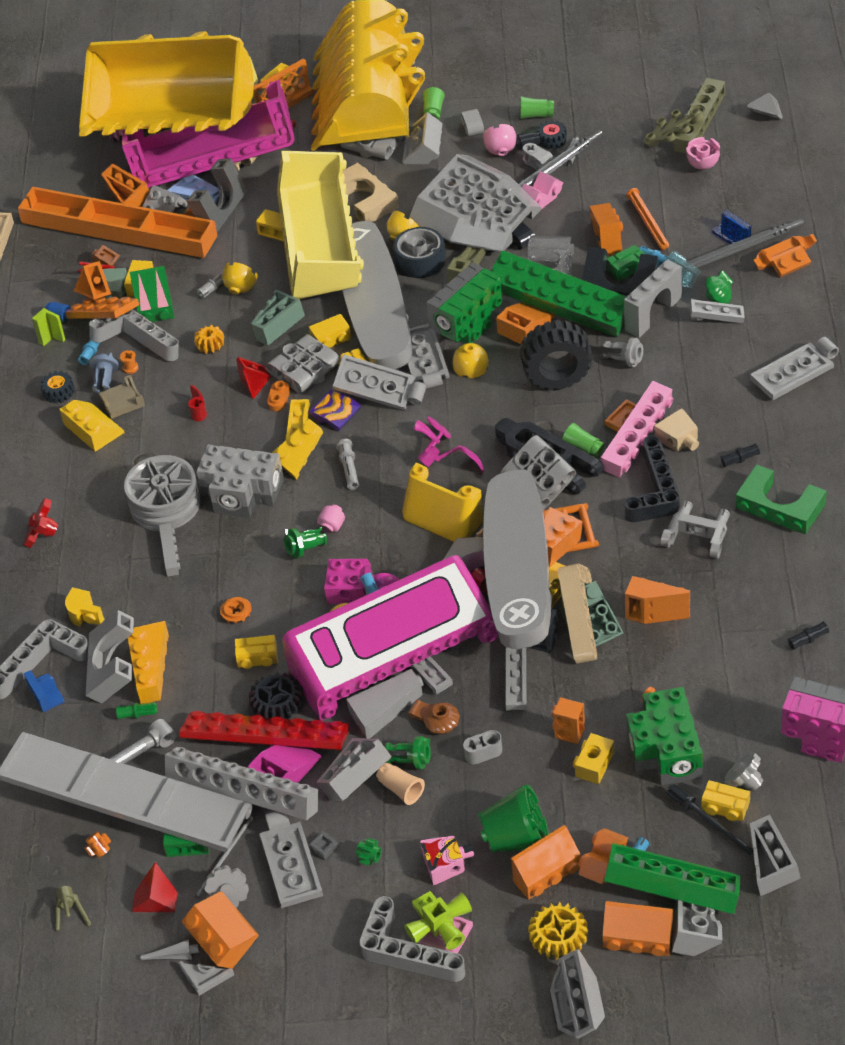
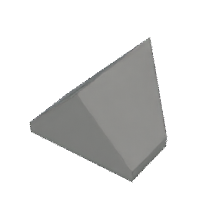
M770 93L754 100L747 106L753 112L782 120L783 116L778 101Z

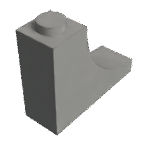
M483 537L456 538L444 559L454 555L459 556L469 572L485 566Z

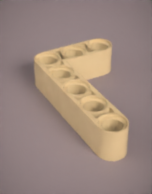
M579 563L559 567L558 575L574 660L576 664L597 660L596 645L585 591V585L592 583L590 571Z

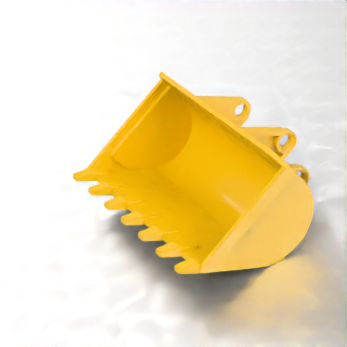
M356 0L349 2L340 11L313 56L314 61L319 59L313 70V75H319L313 84V90L318 89L312 100V104H319L312 114V119L316 120L318 118L311 130V134L316 135L318 133L311 145V150L315 151L322 145L396 136L409 138L408 107L425 80L424 70L411 66L424 45V37L419 32L405 33L404 27L408 21V14L404 9H396L385 0ZM419 39L420 42L415 44L412 40ZM419 73L421 77L414 78L412 75Z
M206 31L196 32L189 37L154 39L151 34H147L136 40L90 42L86 52L79 136H87L93 131L103 130L102 135H110L116 130L126 129L125 134H133L139 129H148V133H156L162 128L171 127L172 133L179 132L186 127H195V132L203 131L209 126L219 125V131L230 128L249 112L252 105L254 90L253 70L248 52L243 47V41L231 35L208 36Z

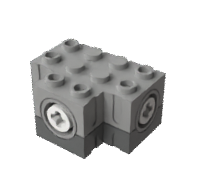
M209 444L196 471L202 497H211L214 513L247 518L251 517L255 504L274 506L284 480L280 455L278 453L235 449Z

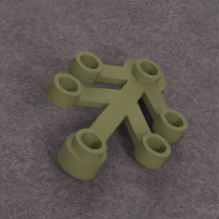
M694 108L690 111L689 116L678 122L677 120L682 116L679 109L671 112L672 118L668 124L664 117L657 119V127L653 132L645 136L644 144L648 147H654L662 141L672 142L676 138L675 133H688L691 129L687 122L698 123L704 119L702 110Z

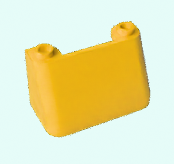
M415 463L409 472L402 509L404 520L455 542L456 538H470L484 521L481 490L473 486H464L457 493L427 481L426 479L429 476L427 467Z

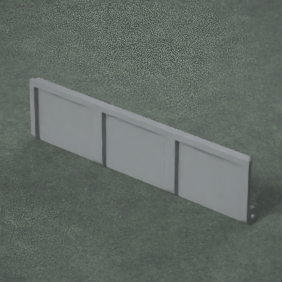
M26 732L21 733L0 767V780L223 852L229 849L244 818L248 819L252 811L251 803Z

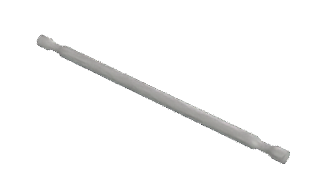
M249 816L247 822L233 839L229 849L224 852L209 875H214L215 868L221 866L247 828V825L252 821L253 818ZM206 880L202 884L200 890H198V892L196 893L197 896L201 895Z

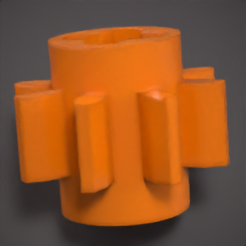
M97 831L85 840L88 845L84 849L89 856L95 854L99 858L110 850L108 844L111 840L106 833L100 835Z

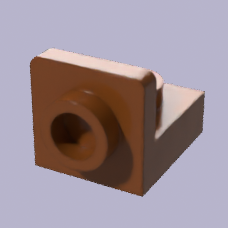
M104 245L99 250L95 249L91 256L93 258L92 263L100 261L101 264H110V266H114L120 257L119 254Z

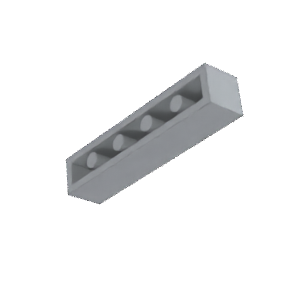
M171 523L159 525L167 577L179 575L181 567L180 562L177 563L179 555L178 553L176 554L178 549L177 545L174 544L177 543L176 537L173 536L175 534L174 527H171Z

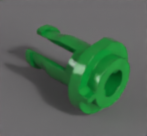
M322 527L299 532L296 528L284 530L285 549L293 558H301L305 550L316 548L319 545H326V533L320 534Z
M416 736L414 743H386L385 749L387 751L407 750V755H391L392 757L386 763H414L417 770H423L425 765L430 762V738Z

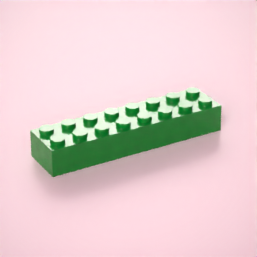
M504 250L501 251L491 269V272L500 276L501 294L616 338L624 325V299L626 298L624 295Z

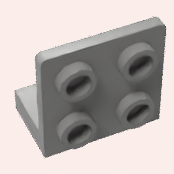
M153 185L142 207L173 213L175 207L181 206L186 208L188 203L181 196Z

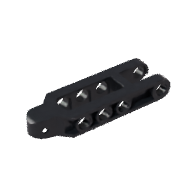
M503 418L495 424L496 439L506 446L507 456L511 459L524 446L515 438L518 440H529L533 436L538 435L571 467L594 477H598L604 470L602 463L598 459L532 422L516 423L509 418ZM576 474L564 489L578 495L586 488V484Z

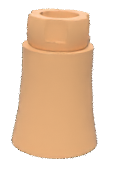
M384 763L376 774L378 781L399 796L407 805L415 803L423 793L425 787L424 780L401 770L397 766Z

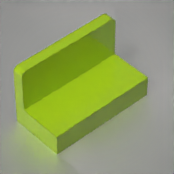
M43 308L32 318L40 345L45 346L53 338L61 342L66 340L59 315Z

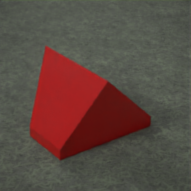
M237 357L239 377L254 399L269 381L271 375L264 365Z
M154 862L135 891L132 912H175L178 893L156 862Z

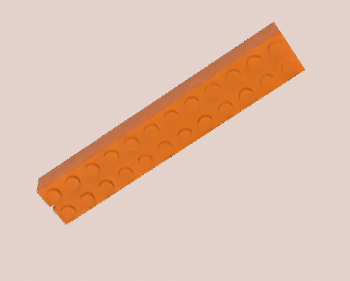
M37 187L30 189L26 195L27 199L24 198L18 207L21 222L24 224L205 258L217 238L214 220Z

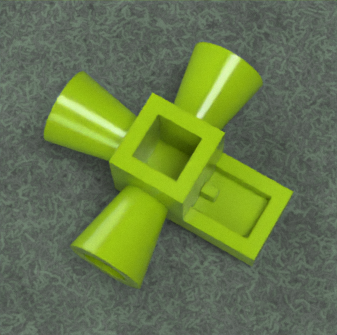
M431 891L412 901L413 908L422 918L404 925L405 931L413 943L419 942L430 931L435 937L441 934L448 950L455 949L463 943L465 935L454 926L453 918L472 912V908L462 892L447 905L441 897L436 899Z

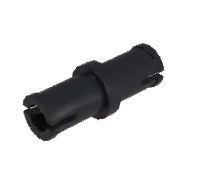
M754 443L745 448H737L734 452L722 455L720 459L722 465L727 467L737 462H745V459L759 455L760 450L758 445Z
M822 621L811 628H804L803 632L788 638L789 646L795 650L806 643H813L814 639L829 633L827 624Z

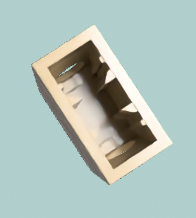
M682 408L654 425V436H657L661 443L676 452L681 451L685 447L693 451L699 446V441H697L698 428Z

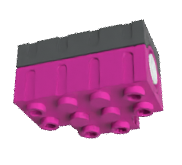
M795 676L782 708L781 734L791 738L802 739L801 752L842 763L845 755V690Z

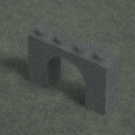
M231 158L218 159L210 169L220 191L217 206L208 190H196L187 200L195 217L215 221L217 232L248 191Z

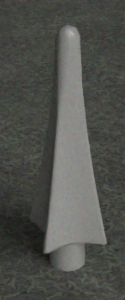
M185 940L176 945L141 955L140 959L192 960V954L200 953L199 944L190 945L189 940Z

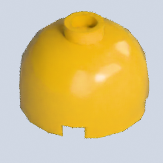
M394 211L386 225L387 231L390 234L389 238L393 242L403 231L419 227L411 218H404L405 214L400 211Z
M228 262L224 266L222 279L229 292L239 294L246 293L254 287L258 274L255 273L254 275L251 272L252 268L244 264L234 262L233 265H229Z
M475 343L461 345L453 355V369L460 377H463V375L471 379L480 377L485 374L486 368L489 366L486 351Z

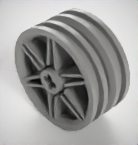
M160 455L147 458L136 464L125 478L124 489L131 516L137 524L146 529L160 531L159 525L171 523V527H174V529L189 522L199 510L201 501L194 469L187 461L179 457Z

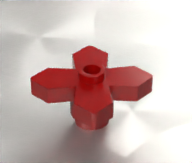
M44 498L37 512H33L29 517L27 526L30 528L25 536L23 545L31 548L38 534L53 537L56 533L58 523L54 519L47 517L52 500Z

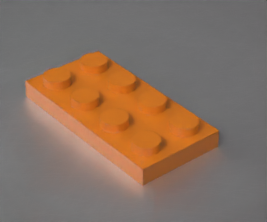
M101 297L96 300L85 298L83 303L71 306V309L65 313L67 319L117 318L137 307L139 302L137 298L130 299V297H123L121 299L117 297L109 299Z

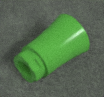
M430 87L423 91V116L428 112L440 120L442 103L445 97L441 89Z
M521 96L520 119L553 117L554 100L547 101V99Z
M572 423L567 428L562 440L596 459L599 458L605 448V443L599 441L598 438L592 436L575 423Z

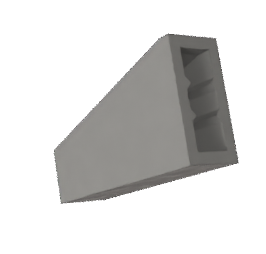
M410 669L346 699L348 711L365 738L369 739L420 698L422 696L423 681L419 675H415L413 670Z

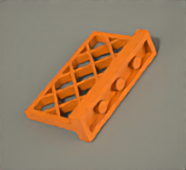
M304 58L255 85L253 90L255 103L268 100V98H265L267 85L270 82L280 80L281 83H285L283 92L288 108L314 94V90L309 84L307 63ZM302 66V69L300 70L299 74L296 73L298 68ZM290 73L287 80L284 81L283 79L286 74ZM294 75H296L297 78L295 82L292 84L291 81ZM289 85L292 86L290 90L286 91ZM264 88V90H263V92H262V94H261V96H260V95L258 94V90Z

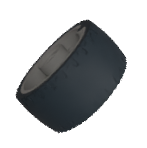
M413 227L400 233L394 241V259L398 270L403 275L412 278H426L439 272L443 268L446 259L445 243L442 235L428 227Z

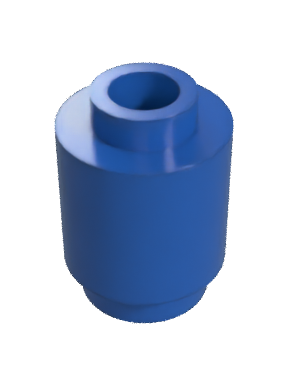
M49 302L45 309L59 315L61 321H68L65 312L71 309L69 305Z

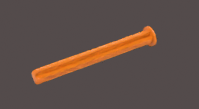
M637 188L630 189L626 197L634 204L659 248L665 250L669 247V243L639 196V190Z

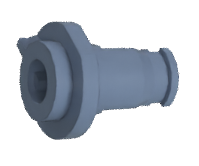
M112 353L98 354L90 360V368L94 371L92 390L96 393H100L102 377V387L106 388L105 390L110 389L109 384L112 373L118 370L119 363L113 358Z

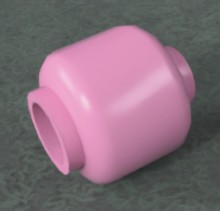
M327 505L323 507L319 514L317 523L319 527H322L323 532L328 534L339 531L343 524L345 515L338 505Z

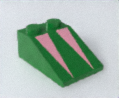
M160 266L131 271L130 278L134 298H137L139 305L136 307L137 312L151 322L175 318L165 267Z

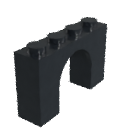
M588 247L582 280L627 297L659 267L660 261L658 256L640 253L638 268L634 278L628 283L616 285L607 281L604 276L608 258L607 250L604 248Z

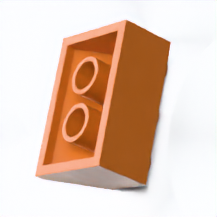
M565 825L511 858L513 882L528 900L534 896H539L545 889L551 885L558 884L562 878L575 873L579 869L578 864L581 854Z
M221 891L195 904L181 921L217 966L231 969L234 968L259 936Z
M606 901L603 948L613 951L625 950L632 953L642 952L655 956H670L673 933V909Z

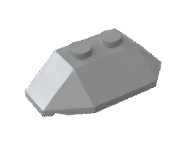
M576 949L559 958L558 968L555 972L550 992L558 1030L579 1039L596 1030L605 1018L597 977L580 950Z

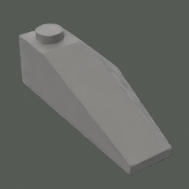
M675 899L672 952L696 956L722 943V925L714 916L715 910Z

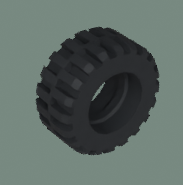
M554 320L552 323H549V321L544 322V325H538L534 328L535 330H530L527 333V337H524L521 342L520 357L525 376L532 384H537L538 387L543 389L546 387L548 390H553V388L561 390L563 387L567 386L569 388L573 386V383L580 382L582 377L587 375L592 365V353L588 337L576 324L571 325L568 321L560 322V320ZM556 351L568 352L565 356L558 359H544L545 356Z

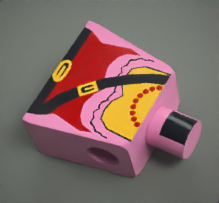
M454 836L420 841L422 855L433 885L463 873L465 870L463 859L474 856L471 844L459 847Z

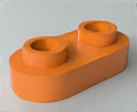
M277 381L272 384L267 399L268 407L271 411H281L286 407L290 393L287 382Z

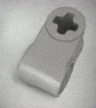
M527 143L523 146V163L535 170L540 169L554 159L549 151L540 148L534 143Z

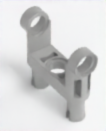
M682 501L678 512L673 515L668 529L663 531L661 546L669 548L673 545L678 531L712 539L710 542L712 543L710 557L718 559L722 550V541L727 531L726 523L730 517V512L725 510L722 515L723 509H720L715 520L689 515L693 504L688 501L685 507L686 501Z

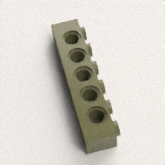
M706 78L704 83L700 85L698 94H695L694 102L689 105L688 113H685L683 118L689 116L692 109L699 108L703 112L704 119L698 123L687 122L691 129L688 133L674 134L676 137L672 141L674 151L686 154L688 143L695 138L703 137L725 96V81Z

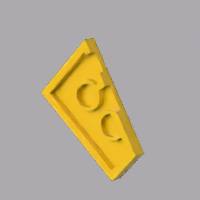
M308 419L272 452L280 455L282 468L296 480L300 475L299 472L302 467L307 463L308 456L321 438L323 430L312 420Z

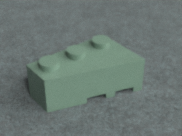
M275 289L273 298L271 300L268 299L265 309L260 310L251 323L256 340L269 345L302 319L305 315L300 299Z

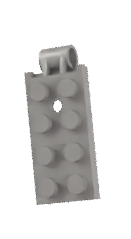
M429 324L410 328L412 357L407 363L410 374L416 377L415 382H423L426 385V389L443 385L442 377L448 379L449 373L435 331L429 328Z
M822 337L818 340L816 347L809 342L750 374V380L772 400H775L834 368V364L830 359H833L838 354L839 348L827 337Z
M343 354L332 389L406 411L407 401L416 405L422 403L426 385L421 382H415L416 377L414 375ZM391 385L394 389L389 391L387 386Z
M277 811L265 814L269 831L259 834L281 908L322 897V888L301 822L290 824L288 815ZM289 847L290 850L283 851V848Z

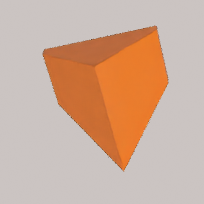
M100 261L83 266L74 287V292L94 300L111 294Z

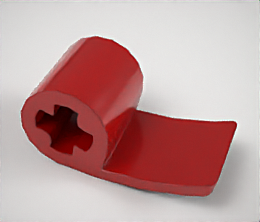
M190 385L192 399L188 402L192 420L202 421L207 417L205 402L200 391L194 385Z

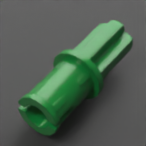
M136 702L134 705L117 706L116 708L118 719L130 717L138 719L139 716L157 714L158 711L155 702L137 704Z

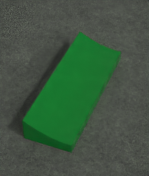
M612 843L604 881L734 914L739 898L740 875Z

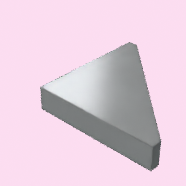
M183 961L178 963L180 969L199 996L234 976L231 968L226 970L204 964L192 965L183 963Z

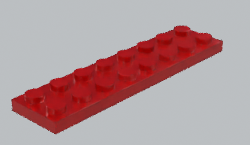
M193 711L189 713L180 729V738L341 750L349 733V724L341 721H307L301 718L283 719L282 717L265 719L260 715H226L220 712L203 713L202 711Z

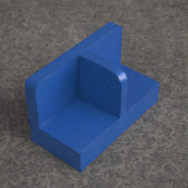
M31 670L23 673L27 686L43 712L64 703V698L58 690L54 678L48 673L37 679Z

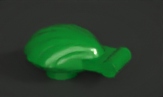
M723 270L718 273V276L707 278L705 294L711 302L729 304L732 299L730 285L733 283V280Z

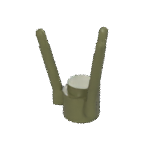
M69 886L59 887L55 891L57 900L54 901L56 907V931L60 930V908L64 909L66 917H70L69 908L73 906V903H75L86 924L90 926L91 922L79 902L78 895L73 894L72 888Z

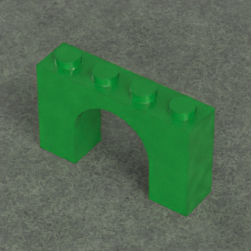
M756 465L736 494L735 508L785 526L796 532L806 534L826 504L827 491L809 484L797 501L785 505L773 503L766 498V494L773 485L774 471Z

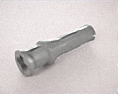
M341 439L336 443V448L339 451L338 458L344 467L347 487L350 490H355L359 487V482L354 465L355 454L352 451L353 444L349 439Z

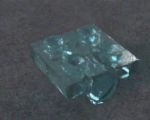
M673 250L667 259L682 266V285L692 288L701 270L688 263L686 257Z

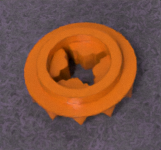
M242 597L230 598L220 608L222 618L226 619L228 623L235 622V624L240 620L244 622L246 617H250V612L252 611L250 602ZM237 609L240 610V612H235V614H233V611H236Z

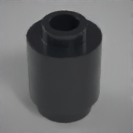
M529 131L517 134L516 147L523 150V146L527 143L540 145L539 133L537 131Z

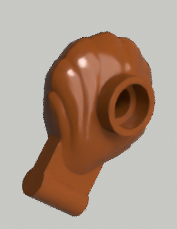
M416 700L408 712L410 718L424 721L426 729L433 734L442 735L451 732L459 724L460 715L458 709L447 702L430 705Z

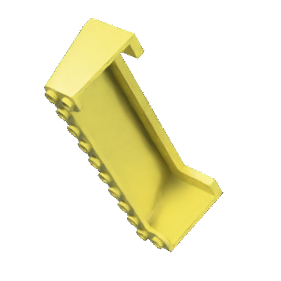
M281 151L277 196L291 296L298 299L354 288L358 286V283H361L360 270H363L364 263L363 259L357 256V250H354L356 245L355 239H353L354 229L351 227L352 218L349 216L350 206L347 205L346 184H343V170H346V160H343L342 153Z

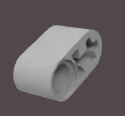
M478 109L461 112L462 124L467 136L484 133L483 122Z
M490 730L467 738L463 743L465 761L474 765L501 755V734L495 730Z

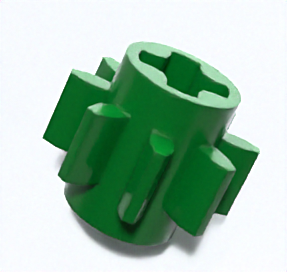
M369 838L368 840L365 839V842H359L355 852L356 856L360 858L359 863L369 866V864L372 865L373 862L377 863L382 854V848L377 846L379 841Z

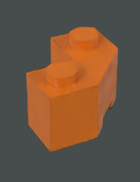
M606 828L596 832L592 838V851L584 854L579 860L578 867L580 870L578 875L600 884L606 883L604 879L612 843L626 846L628 837Z

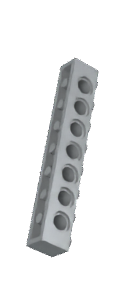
M176 747L165 755V777L303 820H308L318 812V789L307 784H299L290 779H283L270 773L259 772L254 768L242 767L236 763L222 761L217 757H209L200 752L186 750L183 747Z

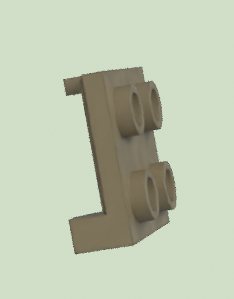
M131 375L124 377V384L98 393L111 419L145 406L143 396L139 394Z

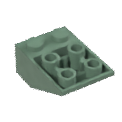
M594 581L585 585L594 640L597 647L624 634L597 582ZM561 597L557 605L567 622L563 597Z

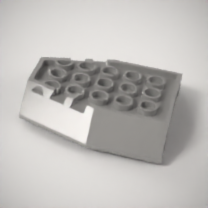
M456 154L418 195L409 218L417 223L419 227H428L438 231L443 239L450 243L501 252L502 250L505 251L512 243V232L525 217L533 219L542 207L509 175L471 156Z

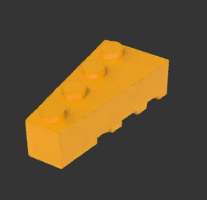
M165 621L134 627L133 634L128 637L135 682L141 704L161 700L165 655H167V641L169 639Z

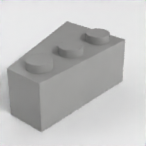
M352 738L316 783L329 800L343 801L392 756L379 739Z
M767 815L750 823L760 896L801 879L798 865L771 816Z

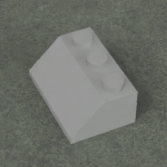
M427 112L409 128V138H405L403 164H429L432 160L438 158L442 122Z

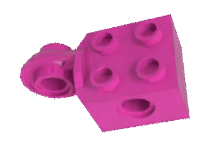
M329 559L324 587L328 604L351 603L366 596V591L360 577L364 574L372 573L371 564L368 559ZM389 573L372 574L377 587L380 589L400 580Z

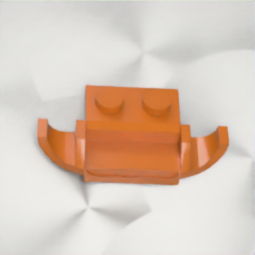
M813 234L806 237L792 236L769 248L762 249L753 262L758 270L773 266L781 278L810 265L811 260L805 251L812 247L817 240Z

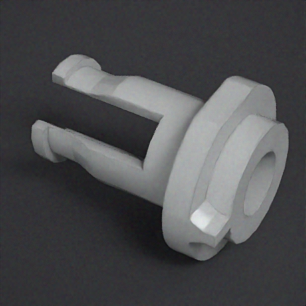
M630 338L628 343L605 341L603 348L621 349V353L608 352L603 354L604 359L624 360L629 367H636L642 360L643 345L638 338Z

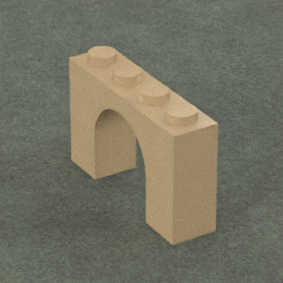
M356 163L343 170V184H346L347 195L356 191L372 193L370 197L354 205L356 218L359 221L374 222L398 209V195L391 191L385 183L379 181L375 175L368 172L365 167Z

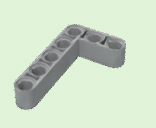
M133 309L117 318H95L89 323V336L93 342H103L124 331L164 360L175 361L179 357L178 340Z
M50 619L41 622L1 664L0 699L6 698L25 678L23 673L32 671L52 648L77 661L86 660L88 658V642L86 637Z
M387 896L376 899L360 938L361 952L365 960L451 982L461 981L465 977L464 959L460 954L388 937L395 920L394 903Z

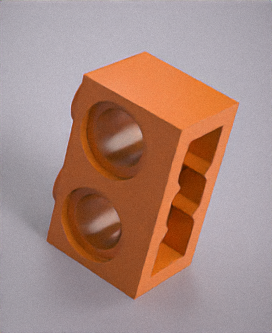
M560 697L557 705H554L551 711V717L554 718L552 729H554L555 738L579 744L585 730L584 703Z

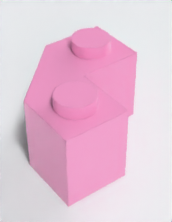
M540 171L533 186L524 184L522 188L543 209L561 192L564 182Z

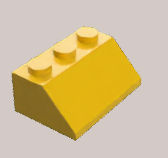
M73 400L59 409L63 424L95 452L124 433L121 427L92 403Z

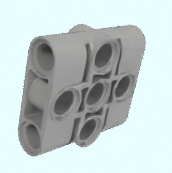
M405 136L341 143V147L359 152L363 158L374 156L388 160Z
M306 334L296 343L285 345L282 349L283 352L268 362L266 366L270 374L280 381L287 382L289 387L296 392L302 393L311 385L322 383L325 380V375L337 367L341 359L336 352Z
M538 435L529 439L501 471V473L513 470H525L531 473L543 510L547 508L576 475V471ZM554 456L553 460L551 462H548L549 459ZM553 482V485L548 488V485Z

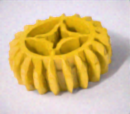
M550 902L549 908L542 906L541 912L535 911L534 917H531L528 927V933H530L529 940L532 942L533 948L538 949L540 955L546 953L547 958L554 955L555 959L558 960L559 956H564L576 949L581 951L582 944H585L587 941V921L584 919L582 912L578 913L576 907L570 909L569 904L563 907L560 902L557 906H553Z

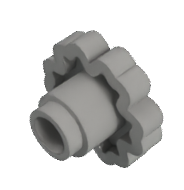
M755 752L743 756L728 771L724 784L732 787L742 785L750 791L756 790L763 782L761 774L757 771L761 758Z
M225 865L215 868L214 875L207 876L204 889L208 893L207 898L220 891L223 892L237 908L239 901L246 900L249 886L245 883L246 875L239 868L231 870L229 866Z

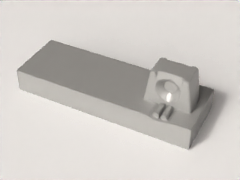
M691 299L689 304L692 321L702 322L703 318L743 323L745 319L744 307L740 305Z

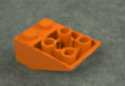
M521 302L506 307L496 317L497 333L522 344L521 342L524 337H527V333L530 330H535L534 328L538 325H544V322L549 321L550 323L557 315Z
M632 576L625 592V619L648 624L690 617V590Z

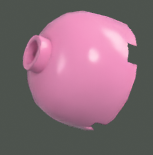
M500 124L499 128L494 129L492 126L485 130L483 133L485 148L490 153L504 156L511 152L516 145L514 128L510 125Z
M704 137L695 138L686 147L687 160L694 168L700 170L709 169L719 160L720 145L712 138H710V141L704 140Z

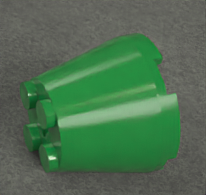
M530 785L518 787L484 811L478 813L479 820L484 827L481 830L484 842L489 841L492 853L525 850L549 835L545 816H542L541 809L537 804L539 800Z

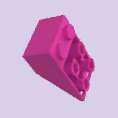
M274 745L262 751L250 763L248 768H254L256 771L270 773L273 776L290 779L293 782L299 783L322 756L307 747Z

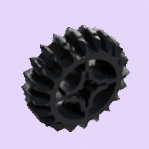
M277 671L275 675L269 673L268 677L261 676V681L255 680V685L251 686V692H249V704L254 714H258L265 719L282 717L283 719L288 717L291 719L292 713L297 714L304 699L303 689L298 679L295 680L293 675L288 676L286 672L280 675Z

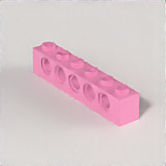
M655 381L651 382L602 455L603 471L620 478L624 472L629 470L632 459L637 458L640 447L643 446L644 438L654 432V425L657 424L658 420L661 421L663 419L665 409L667 407L670 408L674 399L672 397L673 389Z

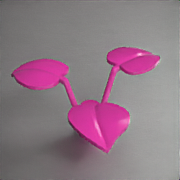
M427 416L428 422L439 430L438 436L420 420L415 422L414 430L420 431L431 438L426 449L418 456L419 460L427 467L435 460L439 462L447 455L460 450L472 458L479 465L481 472H484L481 460L465 446L459 445L440 456L438 455L440 451L435 447L436 443H440L439 439L443 434L448 439L451 438V434L435 419Z

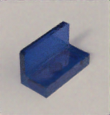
M726 209L721 213V224L713 228L712 233L727 243L733 244L750 237L752 225Z

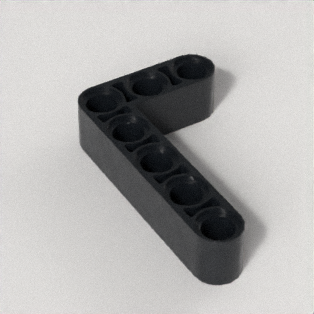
M647 436L643 440L644 458L656 492L626 499L625 518L629 522H640L674 515L680 508L679 492L661 441L657 436Z

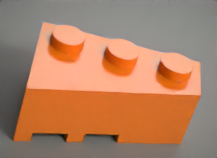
M111 164L101 174L107 188L118 203L139 207L144 204L150 192L147 183L114 164Z
M610 203L589 206L591 224L595 236L600 238L598 246L606 249L608 256L621 252L623 224L619 219V215H616L615 208H612Z
M549 507L544 523L548 547V564L551 567L580 541L583 521Z

